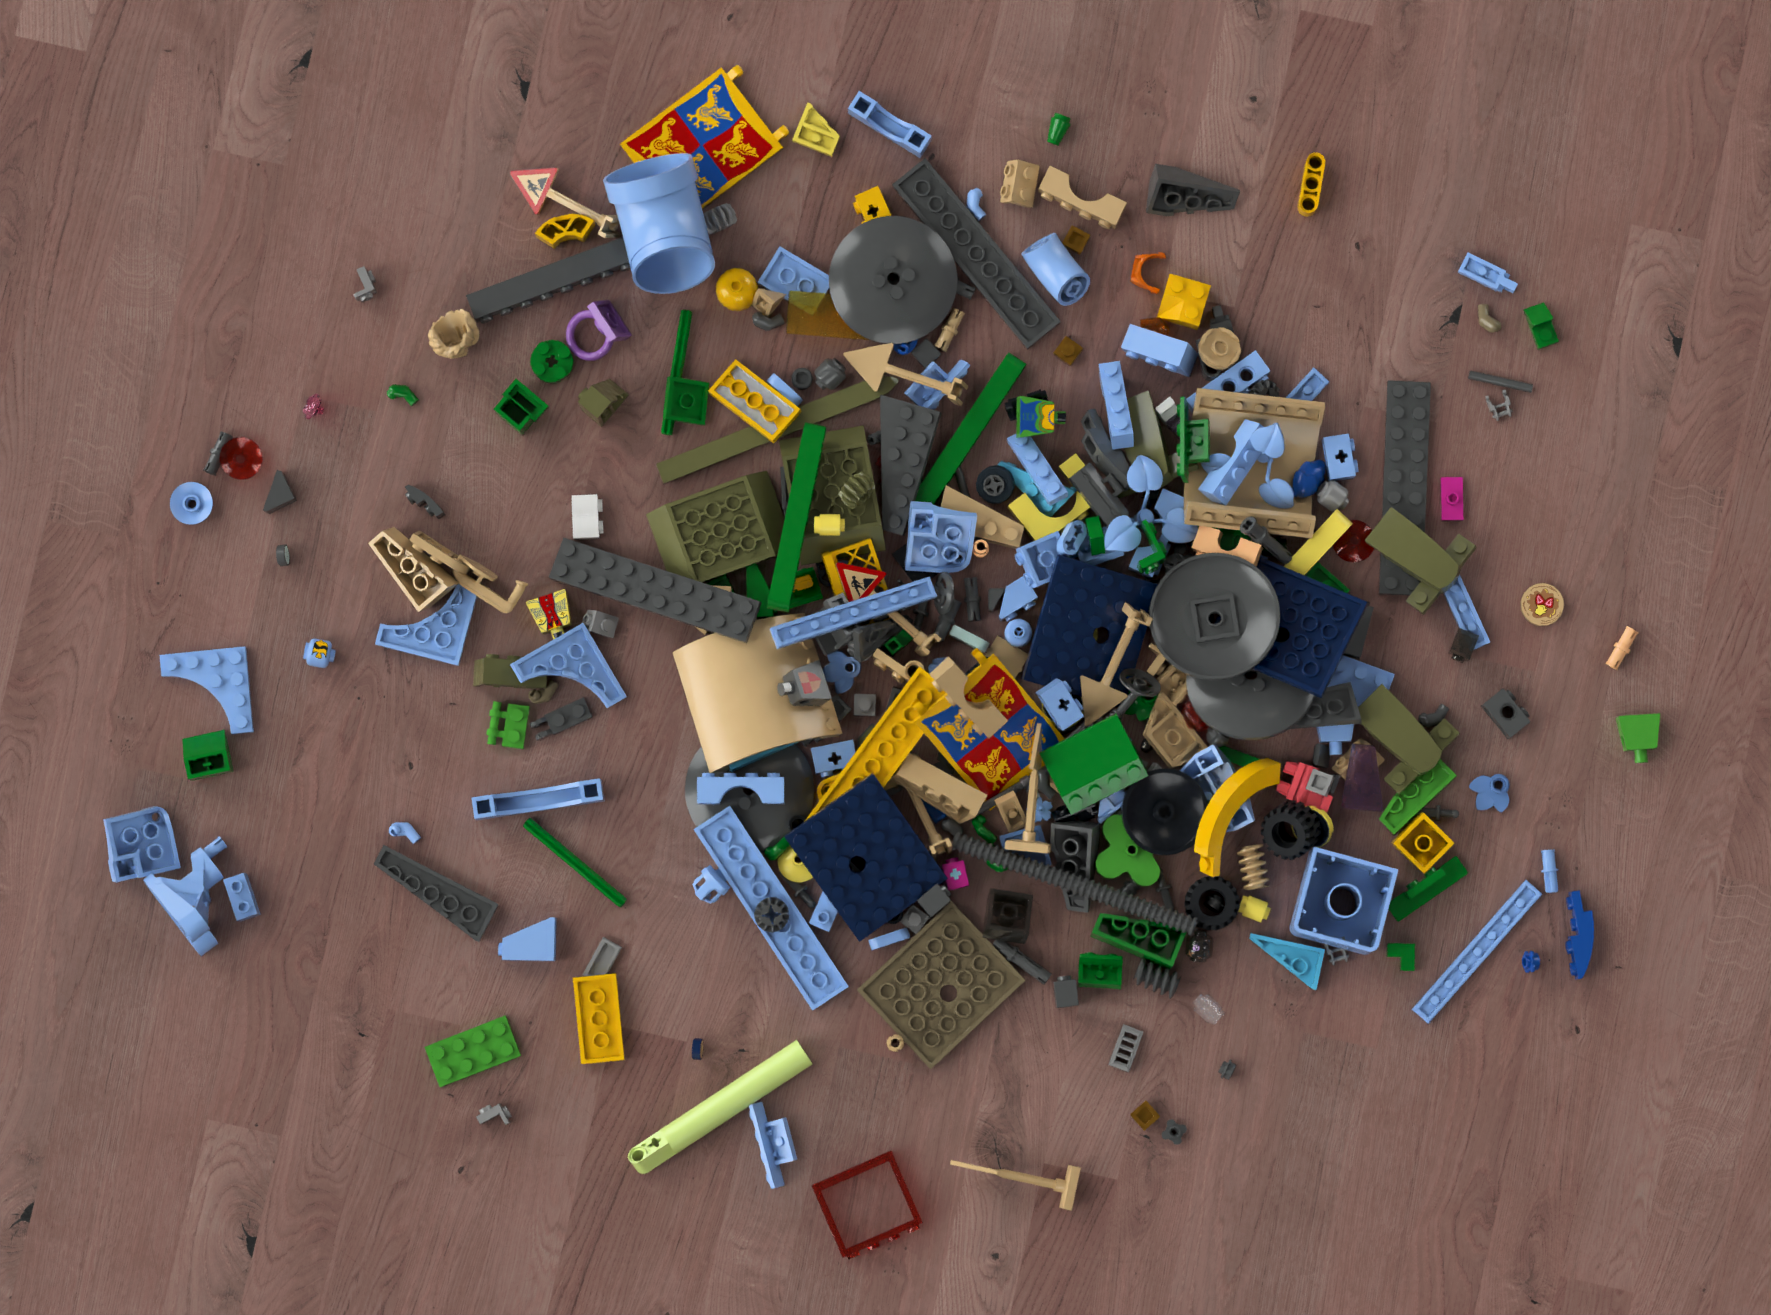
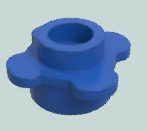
M1525 951L1522 957V966L1526 973H1529V971L1534 972L1540 967L1539 955L1533 951L1529 953Z

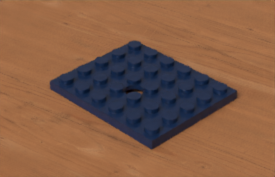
M1057 555L1021 679L1046 686L1057 678L1062 682L1066 681L1072 690L1070 694L1082 697L1080 676L1083 675L1101 682L1124 633L1125 624L1128 620V616L1122 611L1124 603L1130 604L1135 610L1140 611V609H1143L1148 613L1150 602L1158 584ZM1140 624L1137 631H1134L1110 684V687L1127 695L1129 690L1121 683L1119 676L1123 670L1135 669L1147 629V626ZM1105 627L1108 630L1109 637L1106 642L1097 643L1093 633L1096 628Z
M1260 557L1256 567L1268 578L1276 592L1280 607L1279 629H1287L1289 638L1282 643L1275 641L1266 657L1252 669L1322 698L1368 606V602ZM1220 615L1217 616L1214 624H1218L1221 621Z
M873 773L784 836L859 942L916 902L936 884L939 885L948 879ZM854 856H861L865 859L866 866L861 872H853L849 868L850 860Z

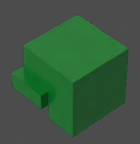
M515 379L502 394L504 397L495 406L494 411L518 433L523 435L534 422L538 421L549 406L519 380Z

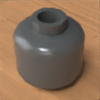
M827 358L815 369L814 374L817 378L815 382L823 390L825 388L834 390L845 379L846 368L836 358Z

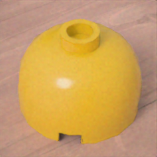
M742 268L726 270L716 283L718 301L731 311L748 309L752 305L755 293L758 290L755 277Z

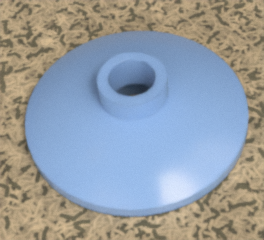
M186 482L179 485L173 491L170 498L172 514L178 521L188 525L203 522L210 515L213 508L211 493L205 486L197 482ZM196 501V506L190 508L189 502Z

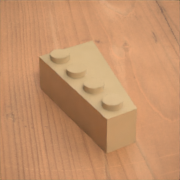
M946 485L941 507L976 513L977 522L974 539H982L989 543L1013 549L1020 547L1024 531L1023 525Z
M395 527L383 530L368 543L418 612L431 608L459 584L458 581L424 552L421 553L413 548V543Z
M914 753L908 754L891 777L893 781L959 824L976 817L987 797L985 793L923 761Z

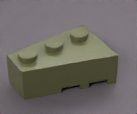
M607 379L592 385L589 389L584 388L578 396L580 399L578 404L586 415L602 427L629 394L611 379Z
M486 654V658L474 661L473 686L488 685L493 687L546 688L547 676L535 677L520 683L510 664L520 659V656H507V659H499V655Z

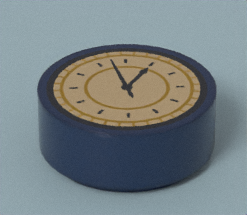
M695 1038L692 1043V1059L702 1060L703 1039Z

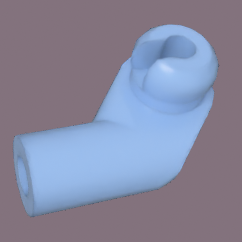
M979 188L971 189L967 194L966 207L980 221L986 216V213L979 206L983 193Z
M395 822L389 827L391 836H407L412 844L421 839V836L408 822Z

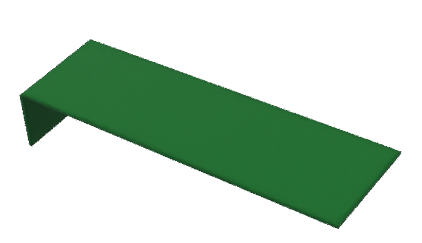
M1226 746L1218 747L1232 763L1243 767L1260 760Z

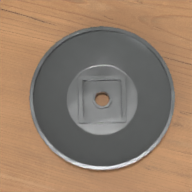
M884 216L871 219L857 226L839 244L830 265L829 290L832 302L839 316L857 334L882 344L909 343L932 332L947 316L956 295L957 270L948 246L930 227L907 217ZM896 273L900 278L899 283L896 285L890 284L887 280L888 275Z
M1225 553L1196 555L1174 566L1158 584L1151 600L1149 616L1153 618L1150 624L1151 633L1163 657L1181 672L1204 680L1234 678L1257 666L1273 647L1280 625L1278 598L1268 578L1260 569L1247 560ZM1212 614L1221 616V621L1218 624L1210 623L1209 617Z
M1279 629L1275 641L1285 642L1289 635ZM1254 669L1225 680H1204L1186 674L1187 694L1194 711L1201 720L1215 731L1240 740H1261L1284 733L1304 717L1314 699V695ZM1253 672L1257 677L1254 680H1249L1245 675Z
M796 744L733 772L729 769L725 772L715 773V777H724V773H737V777H745V773H758V777H767V773H780V777L785 778V804H763L756 792L752 795H746L743 792V787H737L728 791L723 796L720 804H697V777H702V773H710L702 746L690 763L685 780V799L689 814L696 827L730 806L759 851L764 853L767 847H774L786 834L791 832L789 821L793 816L800 815L807 819L810 814L814 799L813 775L806 757ZM795 819L792 822V828L795 829L804 821L802 819Z

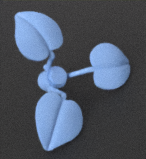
M1278 423L1258 428L1252 433L1250 440L1253 447L1262 452L1257 460L1261 463H1268L1265 476L1266 483L1261 484L1259 487L1260 496L1271 506L1282 509L1292 508L1294 506V492L1289 483L1279 478H1274L1270 481L1272 458L1280 457L1285 449L1282 431ZM1223 453L1211 454L1210 462H1201V466L1208 474L1210 471H1215L1224 466L1231 457Z
M1143 455L1137 456L1127 472V482L1129 487L1136 492L1146 491L1141 510L1135 514L1134 523L1125 515L1118 516L1112 520L1105 534V550L1129 552L1137 548L1141 541V532L1138 528H1141V523L1145 519L1148 523H1165L1161 532L1165 539L1170 542L1187 543L1194 540L1198 527L1196 525L1184 524L1183 508L1172 509L1167 514V520L1154 519L1152 511L1146 509L1150 490H1158L1161 487L1163 475L1159 466L1152 459Z

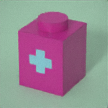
M958 857L947 859L946 864H943L942 867L944 874L948 878L946 879L948 891L968 887L969 882L964 860L959 861Z

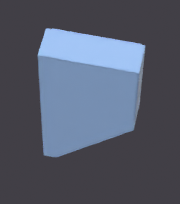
M1124 789L1099 801L1097 820L1100 824L1121 808L1126 793Z

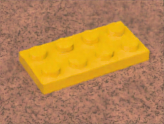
M617 974L573 977L581 1064L625 1060Z

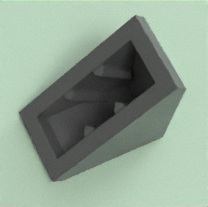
M279 470L276 471L263 511L268 514L297 501L284 473Z

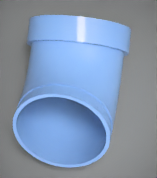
M677 153L642 160L622 167L608 174L603 179L608 200L611 204L615 205L633 281L637 287L646 292L669 294L693 288L705 281L715 267L711 242L695 184L698 175L691 154Z

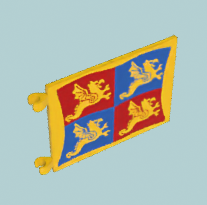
M736 65L727 74L722 67L621 142L620 145L633 163L669 154H691L698 175L695 184L703 209L783 149L778 141L785 138L789 134V130L783 125L773 134L732 82L743 74L742 68Z
M976 648L971 654L980 665L967 675L968 679L964 686V696L966 700L976 703L989 699L1004 715L1008 722L990 738L984 733L979 735L972 727L974 722L971 719L966 721L958 712L961 708L957 704L953 707L945 698L948 695L947 693L928 709L924 707L919 699L912 701L911 705L920 714L913 721L968 785L987 795L985 799L987 801L1019 782V779L1031 775L1032 769H1029L1037 723L1042 724V751L1065 740V738L993 653L990 657L986 658ZM1041 758V768H1042L1045 764H1044V762H1043V760H1042V758Z

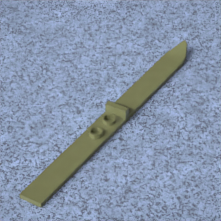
M883 376L877 392L866 381H862L799 407L801 413L779 438L787 437L791 433L803 429L805 422L816 424L879 399L880 395H886L898 384L899 379ZM749 426L659 462L656 465L663 483L666 484L771 441Z

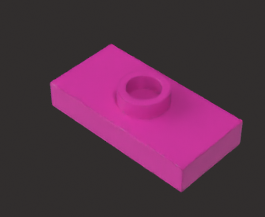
M1441 477V521H1463V477Z

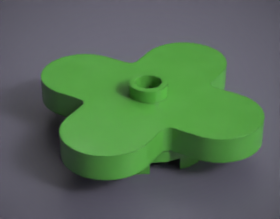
M1116 814L1108 817L1103 823L1102 834L1109 844V848L1102 851L1095 860L1097 873L1105 879H1114L1123 873H1128L1132 881L1138 886L1149 887L1153 885L1160 875V868L1153 857V853L1143 850L1130 839L1124 829L1121 815ZM1132 846L1135 849V853L1130 854L1128 847Z

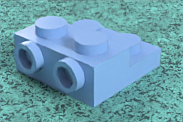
M1058 531L1016 549L1015 560L1019 566H1023L1025 570L1023 574L1024 581L1028 586L1031 585L1032 589L1050 581L1056 557L1060 555L1056 547L1060 538Z

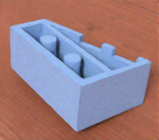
M1132 324L1129 325L1121 346L1126 352V356L1131 359L1138 360L1140 358L1150 365H1158L1166 370L1190 377L1198 353L1188 342Z

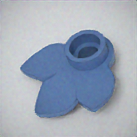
M835 651L827 655L830 663L823 668V672L827 682H835V691L837 694L848 691L853 686L854 678L861 672V663L853 657H847L842 651ZM849 663L853 665L851 672L847 670Z
M1495 774L1492 777L1482 775L1470 783L1469 788L1478 793L1476 797L1477 810H1487L1494 806L1499 812H1503L1509 804L1510 799L1507 791L1510 784L1506 776L1502 774ZM1496 781L1502 783L1501 789L1495 788L1494 784Z

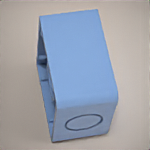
M1313 847L1308 854L1289 927L1291 934L1363 955L1372 953L1378 948L1399 869ZM1345 889L1353 895L1355 909L1351 915H1339L1331 908L1330 895L1333 890Z

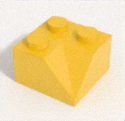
M1169 274L1157 319L1198 330L1211 285Z
M1421 812L1391 844L1425 874L1454 842L1424 812Z

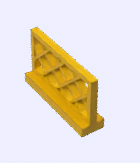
M871 538L831 552L821 553L834 596L840 593L845 595L835 565L838 562L836 555L845 552L851 555L848 562L849 565L852 564L854 558L865 562L864 568L869 564L874 566L876 570L882 571ZM868 544L870 553L865 560L856 554L861 546ZM883 578L878 586L882 587L883 591H886L888 588ZM870 619L869 622H868V624H866V625H869V624H872V623H875V622H873V619Z

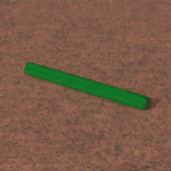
M681 310L670 374L672 377L682 378L692 320V311ZM663 419L661 433L668 436L672 435L675 421Z
M531 818L526 820L523 827L618 907H622L627 899L534 820Z

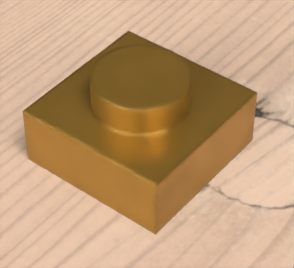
M1072 225L1062 243L1066 248L1080 255L1091 235Z
M1065 336L1053 354L1071 366L1083 348Z
M1146 1100L1129 1114L1143 1131L1160 1117Z

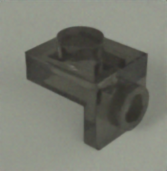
M1458 628L1451 648L1448 651V654L1452 655L1451 659L1463 663L1464 660L1469 661L1479 635Z

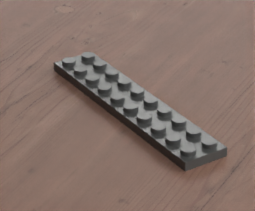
M926 158L892 184V187L921 222L934 230L943 239L951 251L954 262L1026 349H1029L1060 324L1061 321Z
M1388 380L1382 518L1392 507L1425 532L1431 382ZM1380 553L1379 594L1410 596L1421 581L1404 572L1402 568L1386 559Z
M566 538L562 540L549 575L551 580L744 643L748 642L762 604L760 601Z

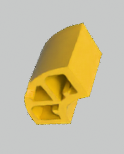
M562 215L546 221L538 228L535 235L539 240L555 249L560 243L567 240L585 242L596 224L593 219L583 215Z

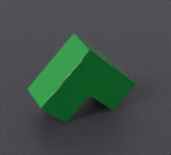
M1099 516L1085 518L1092 556L1104 554V535Z
M902 630L898 635L886 642L884 648L894 657L912 642L913 638L905 630Z
M1387 943L1386 957H1400V971H1415V944Z

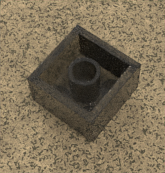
M990 888L986 902L982 938L1025 944L1030 929L1033 895Z

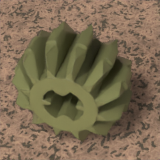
M863 472L856 473L841 487L839 497L846 506H849L851 509L857 508L869 499V496L875 489V484Z

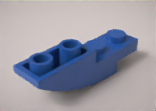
M1580 890L1569 892V897H1566L1567 908L1572 911L1573 916L1570 919L1571 930L1575 931L1576 935L1569 936L1565 946L1567 954H1571L1572 963H1569L1571 975H1575V980L1584 977L1591 958L1594 941L1592 910L1583 911Z

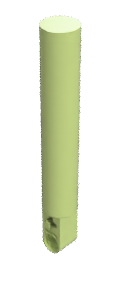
M795 1040L633 1147L628 1153L629 1161L639 1173L645 1174L749 1107V1105L813 1065L799 1042Z

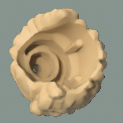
M464 309L455 310V312L451 310L446 313L445 317L441 316L438 321L433 322L428 333L429 345L439 356L450 359L466 356L468 348L475 345L479 340V329L470 312Z

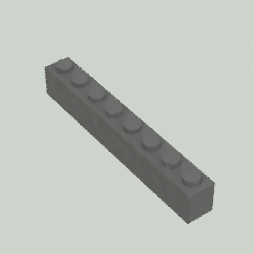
M623 237L466 295L476 322L487 323L493 320V316L501 314V316L511 314L513 309L521 306L523 309L532 306L533 301L539 299L546 301L553 298V294L560 291L562 294L572 291L576 285L586 286L593 283L595 278L601 277L605 279L614 275V271L620 269L621 271L629 270L630 264Z

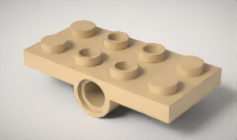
M878 648L872 655L875 660L874 665L883 671L887 668L892 672V677L901 684L904 681L908 682L911 677L908 675L910 669L921 667L925 670L923 664L915 660L909 661L905 666H902Z

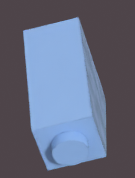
M550 917L502 938V943L498 944V956H502V960L556 961L557 918Z

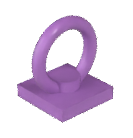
M610 300L592 302L587 306L589 310L578 312L569 321L566 329V341L572 353L578 358L586 361L601 359L610 351L613 342L627 340L632 336ZM586 318L595 319L594 323L597 329L606 336L603 346L595 352L583 351L575 341V328L580 321Z

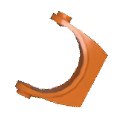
M1165 253L1135 255L1130 282L1151 291L1150 293H1159L1160 289L1145 283L1141 276V268L1149 259H1166Z

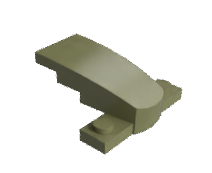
M1148 390L1127 398L1133 429L1134 447L1124 448L1131 465L1139 455L1152 459L1162 471L1163 483L1161 487L1178 477L1177 463H1180V456L1178 457L1177 453L1168 456L1159 417ZM1189 463V472L1199 469L1198 463ZM1129 487L1127 491H1122L1117 497L1120 499L1136 493V491Z
M1392 507L1365 539L1368 545L1383 554L1386 559L1402 568L1407 574L1421 581L1407 598L1406 602L1423 615L1440 594L1445 593L1455 584L1461 567L1477 548L1472 542L1458 534L1448 548L1444 550L1425 532Z
M1383 684L1358 707L1361 716L1360 724L1387 751L1401 761L1384 778V781L1399 795L1418 776H1422L1432 770L1440 760L1442 752L1460 735V732L1445 718L1428 734L1417 719Z

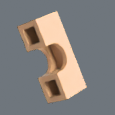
M1199 526L1191 547L1196 552L1195 555L1205 553L1231 554L1257 566L1263 550L1260 544L1240 538L1239 544L1235 549L1225 551L1220 547L1223 535L1220 530Z

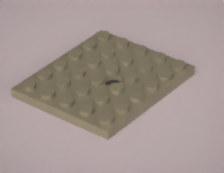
M951 901L863 983L857 991L891 1028L903 1038L904 1042L918 1057L932 1069L1010 996L1025 979ZM945 985H952L957 990V996L951 1002H946L940 997V990Z

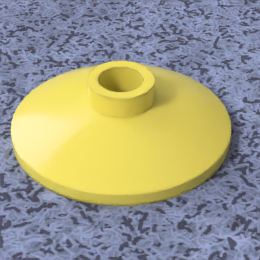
M789 846L777 860L781 874L786 879L796 883L812 879L813 876L803 862H795V858L798 855Z

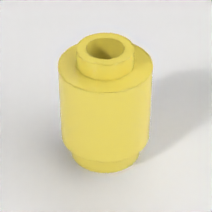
M820 514V516H814V533H820V536H840L841 531H845V518H841V514Z
M1243 895L1238 912L1242 913L1244 917L1261 923L1262 919L1267 920L1271 908L1267 907L1268 902L1250 895L1249 897Z

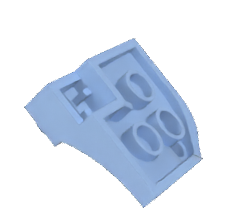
M911 501L908 517L905 570L954 573L965 569L970 564L977 514L933 505L932 502Z
M153 806L140 811L103 819L108 845V864L113 882L142 878L151 873L154 875L181 868L171 821L163 808ZM154 813H157L158 819L156 821H153L152 815Z

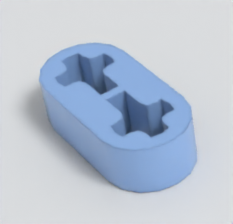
M773 373L766 382L797 407L803 401L776 374Z
M1075 520L1066 525L1056 545L1060 555L1069 557L1078 551L1087 534L1086 525L1082 521Z
M906 927L868 941L872 951L911 937Z

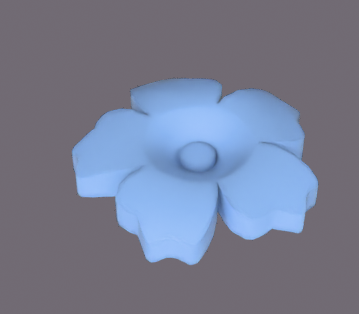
M1041 797L1037 798L1035 823L1041 822L1042 819L1048 821L1051 818V812L1048 810L1053 806L1047 800L1042 803Z

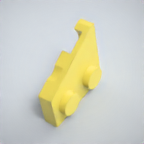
M807 103L792 142L832 157L840 136L813 108L812 104Z

